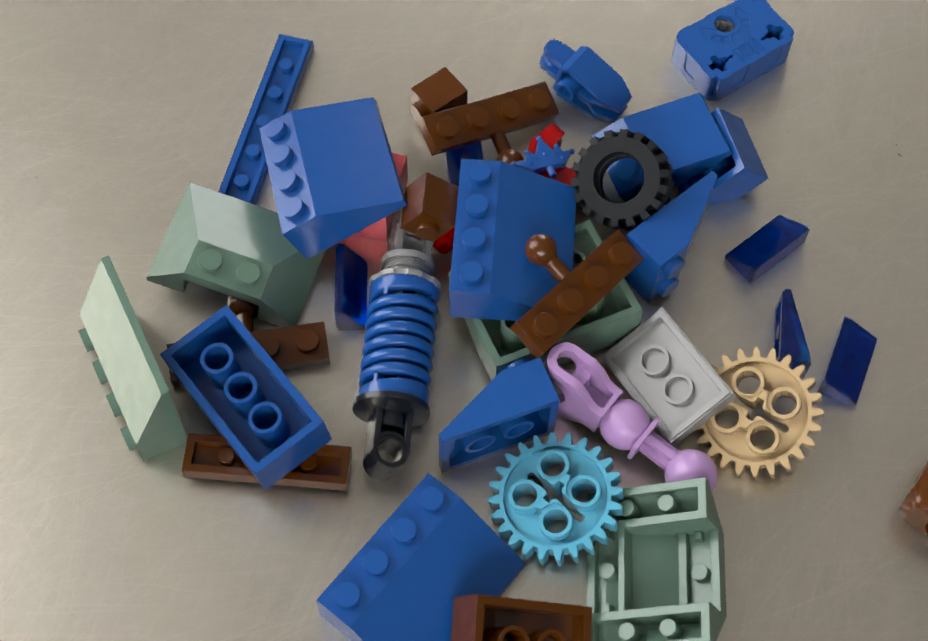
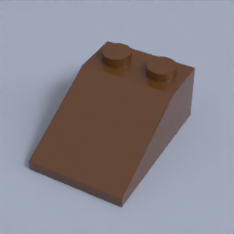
M481 594L453 597L451 641H591L592 607Z

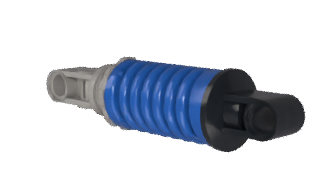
M403 208L393 213L387 252L381 258V271L372 275L369 279V306L366 315V333L363 339L364 346L359 370L361 373L358 379L359 390L352 407L355 416L368 423L363 467L371 478L378 481H387L396 475L409 457L412 428L425 424L430 418V390L428 388L431 384L430 374L433 369L431 360L434 356L433 346L436 340L434 333L437 329V323L435 319L439 311L436 304L442 297L441 283L433 277L435 261L430 256L433 242L422 240L415 234L400 228ZM378 451L389 453L394 462L384 461Z

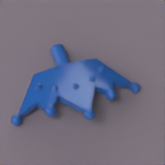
M537 136L536 140L538 143L535 154L525 150L526 159L511 162V165L536 174L547 171L550 178L554 179L557 177L554 169L565 168L571 154H574L575 150L562 151L559 144H554V150H552L542 140L541 136Z

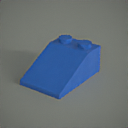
M701 93L622 117L591 136V138L595 136L601 138L604 137L603 132L605 131L620 132V129H629L633 133L639 132L655 142L667 155V160L672 165L674 172L672 174V180L675 182L674 188L733 154ZM631 158L620 159L611 164L607 169L620 198L627 202L638 195L644 183V171L637 161Z
M713 171L627 234L626 239L643 257V260L624 279L648 303L659 295L666 297L679 284V274L686 264V257L704 217L718 176Z
M540 357L531 361L526 359L518 360L507 366L439 434V468L441 473L518 446L520 442L524 444L533 441V436L535 435L541 438L549 435L550 432H554L560 399Z

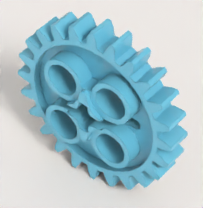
M550 432L548 443L542 444L539 437L535 435L533 436L534 447L528 449L520 442L518 447L521 455L516 457L509 453L505 454L509 464L508 468L496 466V473L502 481H492L489 484L492 492L497 494L488 498L490 507L496 509L490 516L494 524H502L497 529V532L501 539L510 537L508 545L513 551L523 545L522 555L525 560L528 561L537 552L541 565L544 566L551 555L555 557L558 567H561L564 562V555L570 554L577 564L580 560V550L584 549L588 554L594 556L595 551L592 543L596 540L607 545L608 539L604 530L617 531L618 529L617 522L611 516L623 515L622 505L615 502L624 499L623 488L615 487L621 483L619 472H611L614 468L611 457L601 460L603 453L600 446L588 452L589 444L585 437L577 445H574L571 433L566 434L563 442H557L554 432ZM553 465L565 467L558 476L552 477L545 474L546 470ZM534 475L554 497L559 498L563 495L567 508L577 515L584 517V521L579 522L573 518L571 513L558 500L552 499L549 501L545 489L532 480H528L529 476ZM591 490L596 493L595 497L589 502L583 503L575 500V497L581 491ZM531 494L537 497L530 506L521 507L517 505L518 500L524 495ZM564 520L568 523L565 530L560 533L547 531L548 526L553 521Z

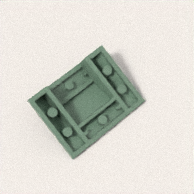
M189 182L149 270L147 281L184 293L188 282H192L258 305V319L280 327L295 326L298 324L326 250L306 259L282 235L277 212Z
M703 477L623 488L624 499L615 501L622 505L623 515L611 516L617 522V531L605 529L604 532L607 536L608 544L604 545L595 540L592 543L595 555L591 556L587 553V606L592 607L591 641H716L727 616L724 533L708 479ZM588 493V502L595 497L596 493Z

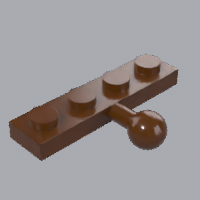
M545 81L423 116L418 121V125L432 156L491 138L498 153L496 161L511 164V162L524 160V157L520 152L512 150L505 134L553 120L560 112Z
M617 229L570 271L558 258L557 245L552 237L546 234L532 236L525 245L527 259L534 265L545 266L559 283L518 319L510 329L536 358H539L643 260V257Z
M228 296L227 306L281 370L330 363L324 321L254 331L252 315L256 312L258 305ZM172 343V344H167V348H169V347H170L171 345H173L174 343ZM169 369L172 386L181 385Z
M188 434L181 470L184 477L259 483L222 436ZM325 444L274 485L347 491L352 447Z

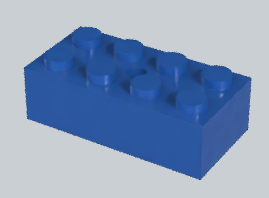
M227 305L160 354L176 379L265 491L332 440L321 417Z

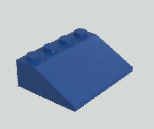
M373 97L291 110L259 128L282 235L306 259L315 256L407 206L378 104Z
M461 159L449 285L450 317L517 321L559 282L545 266L534 265L526 257L525 245L536 234H546L552 237L557 245L558 258L570 271L573 270L576 211L574 195L576 194V189L570 185L502 161Z
M428 473L316 601L320 615L351 641H451L453 597L474 594L501 597L525 568L526 563L461 497Z

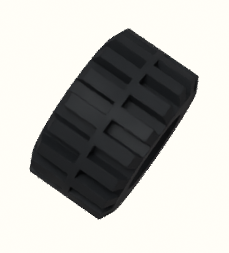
M620 129V132L605 131L603 132L604 137L598 138L595 136L589 140L591 145L586 150L582 147L578 153L581 156L579 163H573L572 171L576 172L575 178L571 179V187L576 189L577 193L574 195V198L583 207L582 211L596 222L613 229L633 230L634 227L639 226L671 201L669 194L670 190H674L675 183L672 180L673 168L669 164L665 152L644 134L639 132L633 133L629 129ZM631 158L637 161L643 168L644 183L642 189L630 201L624 203L613 202L606 197L603 190L604 174L614 162L620 159Z

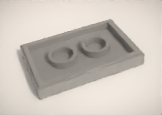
M663 307L601 356L632 398L649 413L650 421L653 422L656 417L660 419L656 428L665 440L674 447L736 398L733 391Z

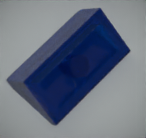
M778 215L727 253L725 259L752 283L802 245L810 229L801 223Z
M338 244L336 246L334 304L336 328L338 330H365L367 320L368 265L362 257L345 244Z
M844 317L838 328L817 393L855 407L877 338L848 317Z

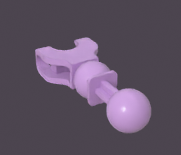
M564 342L550 350L546 359L545 369L550 380L563 392L557 394L560 399L558 414L573 422H579L593 432L599 427L602 437L609 446L618 450H630L627 458L630 460L640 451L665 470V483L706 477L713 492L718 480V471L710 456L696 449L679 451L655 433L654 430L659 424L660 419L656 417L651 423L649 413L642 404L631 399H620L623 390L610 380L607 372L596 359L577 345ZM561 357L572 359L575 363V372L558 365L557 359Z

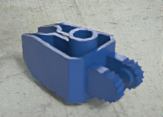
M553 39L546 43L543 52L545 54H542L539 65H541L543 71L547 72L546 74L555 80L552 88L556 95L593 119L615 122L627 109V103L632 99L622 76L589 47L580 46L575 52L566 44H562V41Z

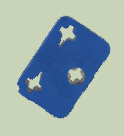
M736 0L705 16V18L681 29L676 36L672 63L696 91L701 93L704 99L717 101L783 64L789 54L794 30L771 8V5L766 0Z

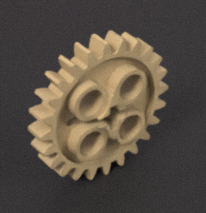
M758 346L754 347L752 357L746 358L741 348L738 349L737 361L734 362L725 354L722 355L725 367L719 369L712 364L710 365L733 391L737 399L755 410L761 405L767 418L787 426L789 430L784 433L759 416H756L752 421L746 408L730 402L694 431L705 433L697 440L699 447L712 445L707 455L712 460L721 455L720 468L723 471L732 463L736 464L735 472L737 477H741L746 468H751L754 480H758L760 470L766 468L771 478H775V466L779 464L787 472H790L789 459L791 457L800 462L805 461L803 452L800 450L802 446L815 449V442L809 437V434L822 433V427L812 422V420L824 417V410L812 407V405L822 401L821 393L808 392L816 385V380L814 378L802 380L801 378L806 371L805 366L802 364L792 370L790 368L792 363L791 355L788 354L781 362H778L776 350L773 348L768 353L767 358L761 357ZM747 377H753L760 381L759 389L752 394H744L738 390L739 383ZM782 397H788L793 399L797 405L792 413L782 415L773 409L774 403ZM725 411H733L739 415L738 423L729 429H724L717 425L718 417ZM761 431L770 432L775 437L774 444L765 450L757 449L752 445L753 437Z

